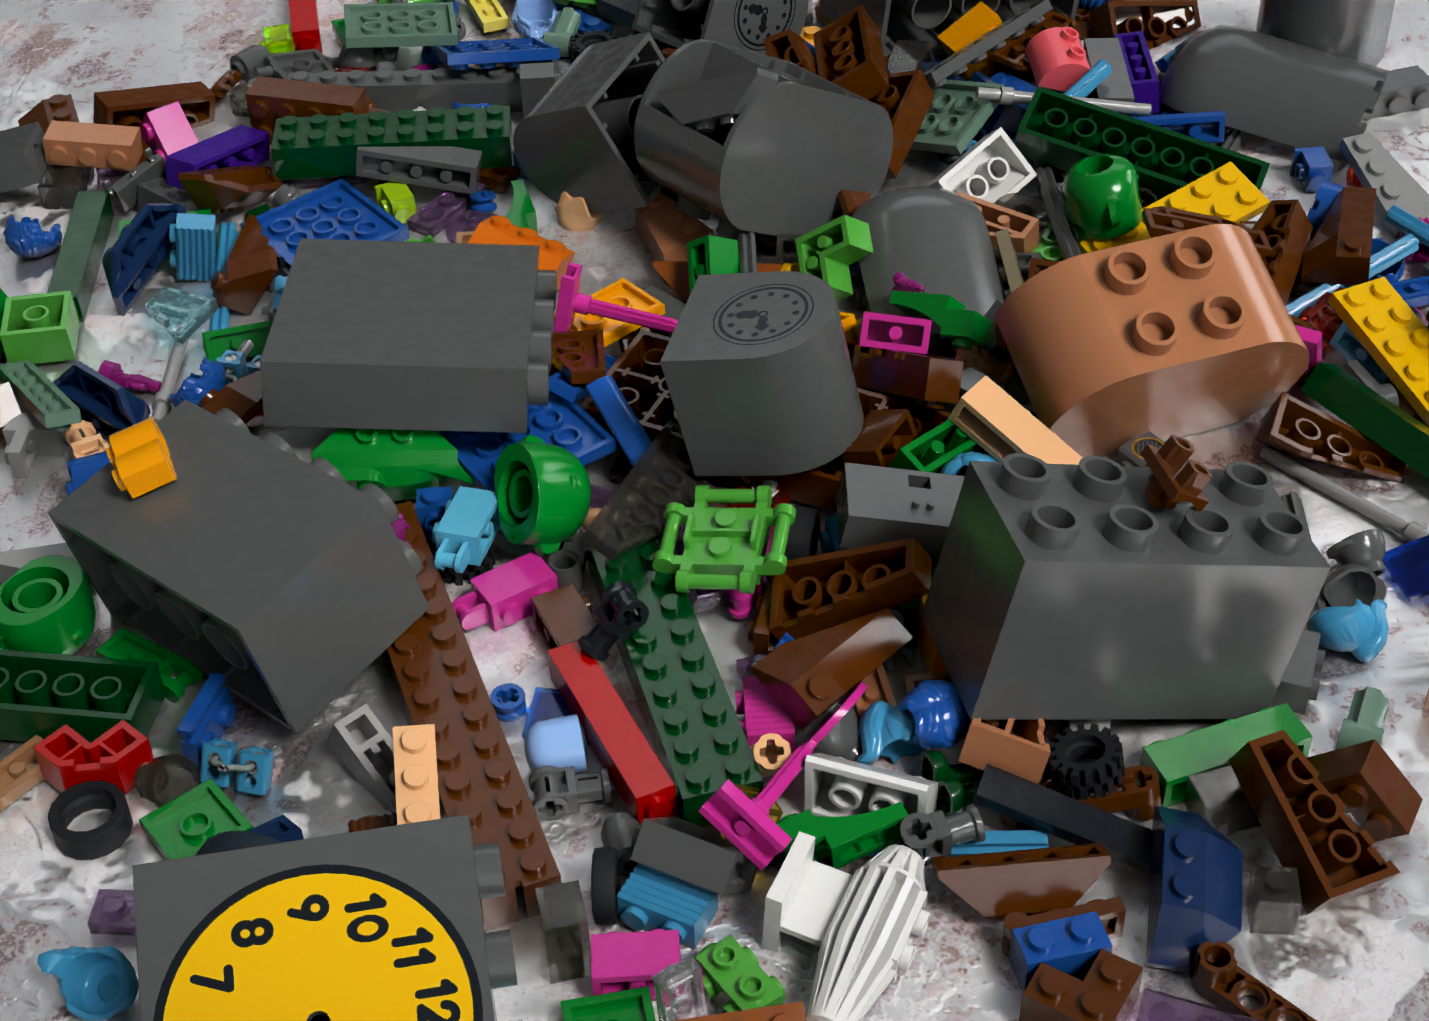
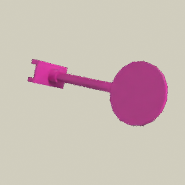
M568 263L566 275L563 274L561 278L554 332L569 331L575 313L587 316L590 313L659 331L674 332L678 321L673 318L592 299L590 295L579 293L582 265Z
M862 680L813 729L756 798L749 799L728 779L698 810L761 871L792 840L787 833L768 817L769 809L805 766L807 755L812 754L814 747L841 720L868 688V685Z

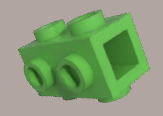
M732 935L727 936L718 943L707 945L695 956L696 977L693 979L694 985L704 1000H712L719 1008L720 1014L784 1004L786 993L780 981L773 975L768 976L759 966L752 950L747 946L741 947Z

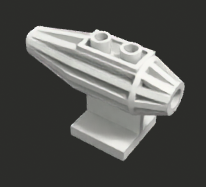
M799 831L766 895L762 947L778 953L787 934L819 946L820 949L805 1016L806 1021H861L888 984L894 985L900 970L908 972L916 952V946L912 945L916 935L923 937L927 930L931 912L925 910L928 892L925 889L924 862L921 856L911 848L894 844L887 846L851 875L814 861L815 837Z

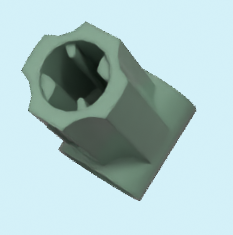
M564 7L563 10L558 11L551 31H546L543 37L544 41L559 47L560 58L571 59V38L577 34L582 21L580 13H577L570 7Z
M1367 686L1363 690L1355 691L1348 717L1343 719L1335 750L1373 739L1381 745L1385 730L1382 728V725L1385 722L1389 699L1384 697L1381 690Z

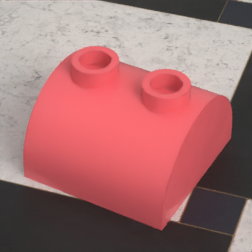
M1053 27L1036 34L1025 48L1037 86L1066 92L1091 69L1086 52L1080 42L1079 33L1072 27Z

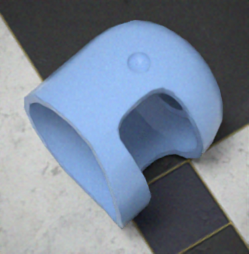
M577 714L538 721L528 728L524 738V750L527 763L532 771L543 766L558 768L574 766L575 774L587 772V741Z

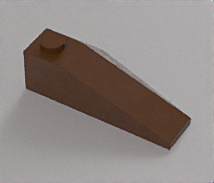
M1197 0L1107 1L1090 11L1094 38H1115V34L1143 31L1149 50L1201 27Z
M1344 187L1303 255L1301 282L1358 285L1369 281L1377 188Z
M1285 392L1280 394L1262 418L1256 440L1286 456L1395 482H1400L1403 479L1406 463L1358 430Z
M886 608L780 644L750 670L803 731L913 637L890 610Z

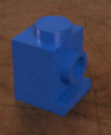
M1324 146L1294 148L1289 174L1291 177H1295L1296 181L1300 182L1305 193H1313L1318 191L1323 180L1331 182L1334 165Z
M452 486L420 488L416 490L417 518L427 543L429 536H432L435 523L440 522L445 513L448 500H452L454 497Z

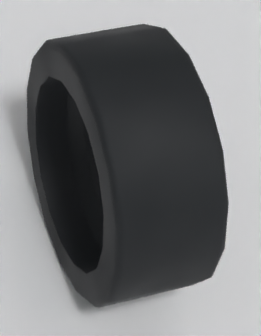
M792 505L796 509L794 524L789 529L785 556L787 560L814 556L817 554L819 542L820 511L816 508Z
M86 781L71 786L60 793L54 800L47 816L56 846L64 855L77 860H93L109 855L122 846L130 836L133 825L125 794L116 785L105 781ZM92 809L114 811L110 819L98 828L78 832L67 829L72 820L83 812Z

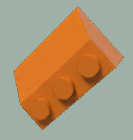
M499 215L491 216L480 222L468 241V244L539 246V270H556V291L560 289L561 278L563 274L566 275L568 263H572L575 254L574 251L565 248L566 246L562 242L547 240L538 236L535 230L520 228L511 224L508 218Z

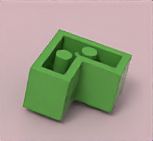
M843 215L795 239L800 272L814 275L829 284L834 291L837 302L853 295L849 265L874 253L868 223Z

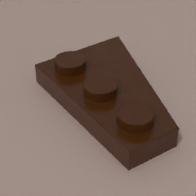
M603 330L554 332L551 362L571 384L587 387L593 381L606 376Z

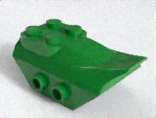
M338 428L312 451V461L316 457L329 461L342 474L348 485L360 490L367 483L374 484L383 490L392 501L416 498V490L420 488L452 486L454 496L460 486L477 489L472 478L459 464L457 449L437 431Z

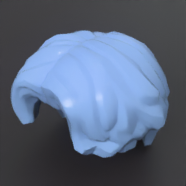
M517 0L511 22L514 25L515 31L524 38L538 37L541 39L546 31H551L558 12L553 0Z

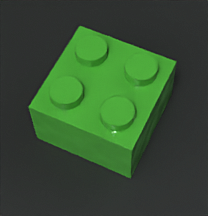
M71 290L6 297L0 339L8 363L30 360L33 364L75 360L80 320Z

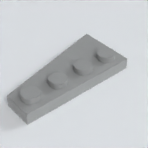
M1369 132L1342 139L1339 148L1363 188H1377L1375 208L1394 239L1400 238L1402 231L1385 221L1386 213L1393 205L1399 206L1417 218H1429V194Z

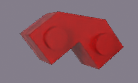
M124 720L117 723L91 743L65 724L33 747L44 779L61 793L73 785L86 781H105L116 785L124 794H127L158 771L148 738Z

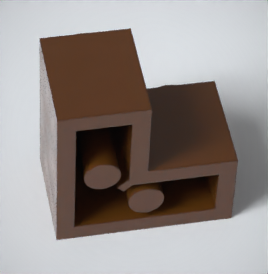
M1375 739L1307 757L1320 774L1317 779L1332 795L1336 793L1347 806L1343 809L1344 812H1350L1375 842L1409 834L1423 799Z
M1101 949L1085 979L1082 981L1041 962L1022 994L1019 1021H1126L1138 1000L1144 967Z

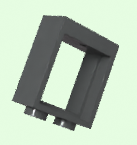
M675 816L644 818L643 822L636 827L631 840V846L634 850L630 860L723 896L750 891L758 869L724 835Z

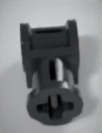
M618 581L611 584L605 590L603 601L594 612L598 621L587 635L580 637L578 643L591 657L604 662L609 657L608 651L618 638L627 641L635 630L641 628L646 623L649 617V610L644 602L637 599V591L630 582Z

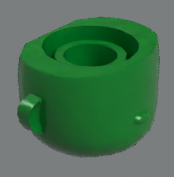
M1097 154L1077 161L1066 173L1062 188L1068 219L1078 227L1086 238L1094 240L1111 239L1124 235L1139 226L1142 220V206L1138 189L1139 176L1134 165L1119 155Z
M528 435L520 442L508 445L501 452L497 459L494 474L500 528L509 542L523 546H534L535 552L539 556H548L556 552L560 544L572 537L585 522L591 499V488L587 471L580 460L569 450L560 446L546 444L542 439L533 435Z
M48 555L31 560L0 585V649L74 655L88 642L96 624L95 596L85 570L74 559L62 555Z

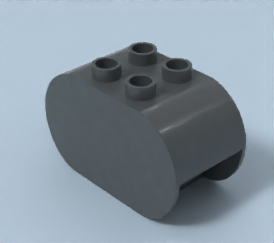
M698 39L686 43L674 51L662 63L649 82L636 115L634 148L639 165L645 174L655 182L678 194L674 207L680 212L701 220H709L712 213L720 218L716 232L726 238L738 241L740 232L748 233L750 231L754 234L757 233L756 238L761 242L777 249L790 251L794 239L840 217V213L843 210L838 193L841 190L871 193L872 198L878 195L890 165L893 149V128L888 113L880 105L844 89L795 63L712 40ZM755 67L778 74V86L750 102L741 112L732 128L717 127L713 133L701 134L695 131V128L682 125L657 99V92Z

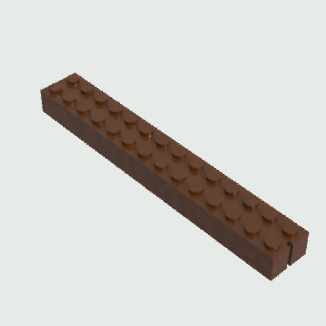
M411 501L395 504L399 513L403 515L405 522L409 524V529L405 528V541L411 544L412 549L419 556L424 566L423 572L416 577V580L429 605V609L383 652L408 725L435 724L441 817L448 818L469 814L475 845L499 842L506 896L482 900L485 930L489 931L520 921L515 887L522 886L527 918L563 908L564 900L560 872L439 570L435 568V560Z

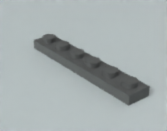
M1042 0L1029 5L924 72L923 74L932 90L948 82L947 76L952 75L954 77L968 69L966 64L969 62L975 64L986 58V51L989 49L993 52L1007 44L1006 38L1014 39L1025 33V26L1032 27L1044 20L1043 15L1053 9L1049 0Z

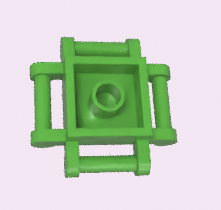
M697 485L695 488L694 507H685L683 504L676 502L666 505L664 511L666 523L659 551L653 557L652 567L660 573L676 574L675 587L679 593H689L691 589L740 590L741 594H753L755 585H760L762 575H781L786 571L787 558L785 550L790 526L795 522L796 509L786 503L776 505L775 508H771L772 489L770 485H759L757 489H710L709 485ZM710 504H756V508H712L709 506ZM680 525H686L683 536L685 546L683 555H674ZM771 526H775L770 553L766 554Z

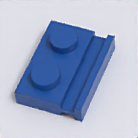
M211 672L176 729L177 734L183 735L180 744L187 768L200 770L202 743L210 742L215 738L221 739L227 728H230L235 722L237 709L233 704L229 687L223 686L227 680L226 675Z

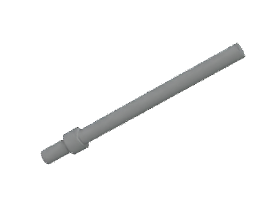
M1000 86L999 89L977 87L975 98L998 101V104L1012 105V102L1030 104L1035 92L1015 91L1013 87ZM1070 96L1118 113L1150 116L1152 110L1151 104Z
M192 300L186 303L160 390L154 395L151 404L153 410L151 417L154 418L156 423L166 416L173 406L169 400V395L173 394L199 308L198 303Z
M1267 446L1261 451L1260 459L1402 535V540L1414 547L1420 545L1429 550V533H1427L1428 529L1414 521L1409 523Z

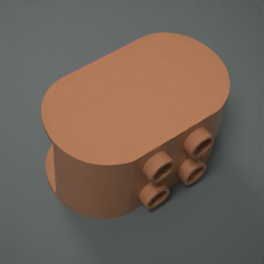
M1232 224L1205 225L1089 252L1063 260L1039 272L1014 290L997 310L992 326L993 334L999 346L1010 352L1038 420L1083 458L1086 456L1107 457L1115 455L1121 445L1148 431L1166 442L1171 435L1182 438L1243 420L1273 403L1282 392L1286 393L1303 375L1310 357L1251 236L1245 229Z

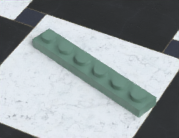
M30 360L0 364V380L3 383H10L14 395L45 428H50L53 431H62L71 428V424L82 422L80 409Z

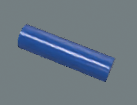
M1224 111L1132 116L1133 118L1208 143L1224 142L1226 118Z
M604 376L588 384L586 390L656 504L663 509L667 504L678 499L682 494L681 488L612 376Z

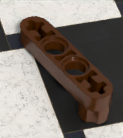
M1147 766L1125 768V776H1122L1123 782L1120 786L1114 784L1115 791L1105 797L1095 799V797H1091L1088 794V800H1081L1080 793H1076L1074 796L1076 800L1109 813L1125 810L1127 816L1135 817L1139 821L1152 820L1154 807H1162L1158 774L1154 769ZM1051 781L1039 783L1041 786L1059 792L1056 789V784L1053 785ZM1122 787L1123 791L1118 792V788ZM1066 790L1063 791L1061 794H1064V795L1067 796ZM1000 814L1002 823L1009 828L1023 829L1031 827Z
M1206 941L1198 948L1192 974L1193 988L1199 995L1234 1020L1317 1021L1237 966V961L1234 958L1235 950L1229 944L1223 941L1216 943ZM1244 995L1256 997L1262 1003V1007L1256 1010L1247 1009L1239 1003L1238 998Z

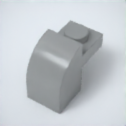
M30 411L19 414L11 419L2 430L7 443L5 447V461L11 466L15 479L29 478L37 456H65L69 446L64 436L65 430L53 431L50 428H45Z

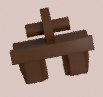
M1171 435L1161 448L1147 444L1140 453L1153 472V475L1149 478L1150 483L1145 489V497L1153 507L1161 508L1166 506L1167 509H1173L1177 503L1186 501L1191 502L1195 509L1202 511L1209 503L1202 490L1213 476L1207 467L1200 462L1190 459L1184 465L1195 451L1188 440Z

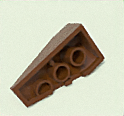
M249 214L219 272L217 271L211 281L215 304L249 316L278 272L276 250L273 246L267 245L269 239L267 236L262 235L263 228L254 215Z
M260 370L225 385L219 392L213 388L199 403L203 406V409L214 415L222 408H227L247 424L263 409Z

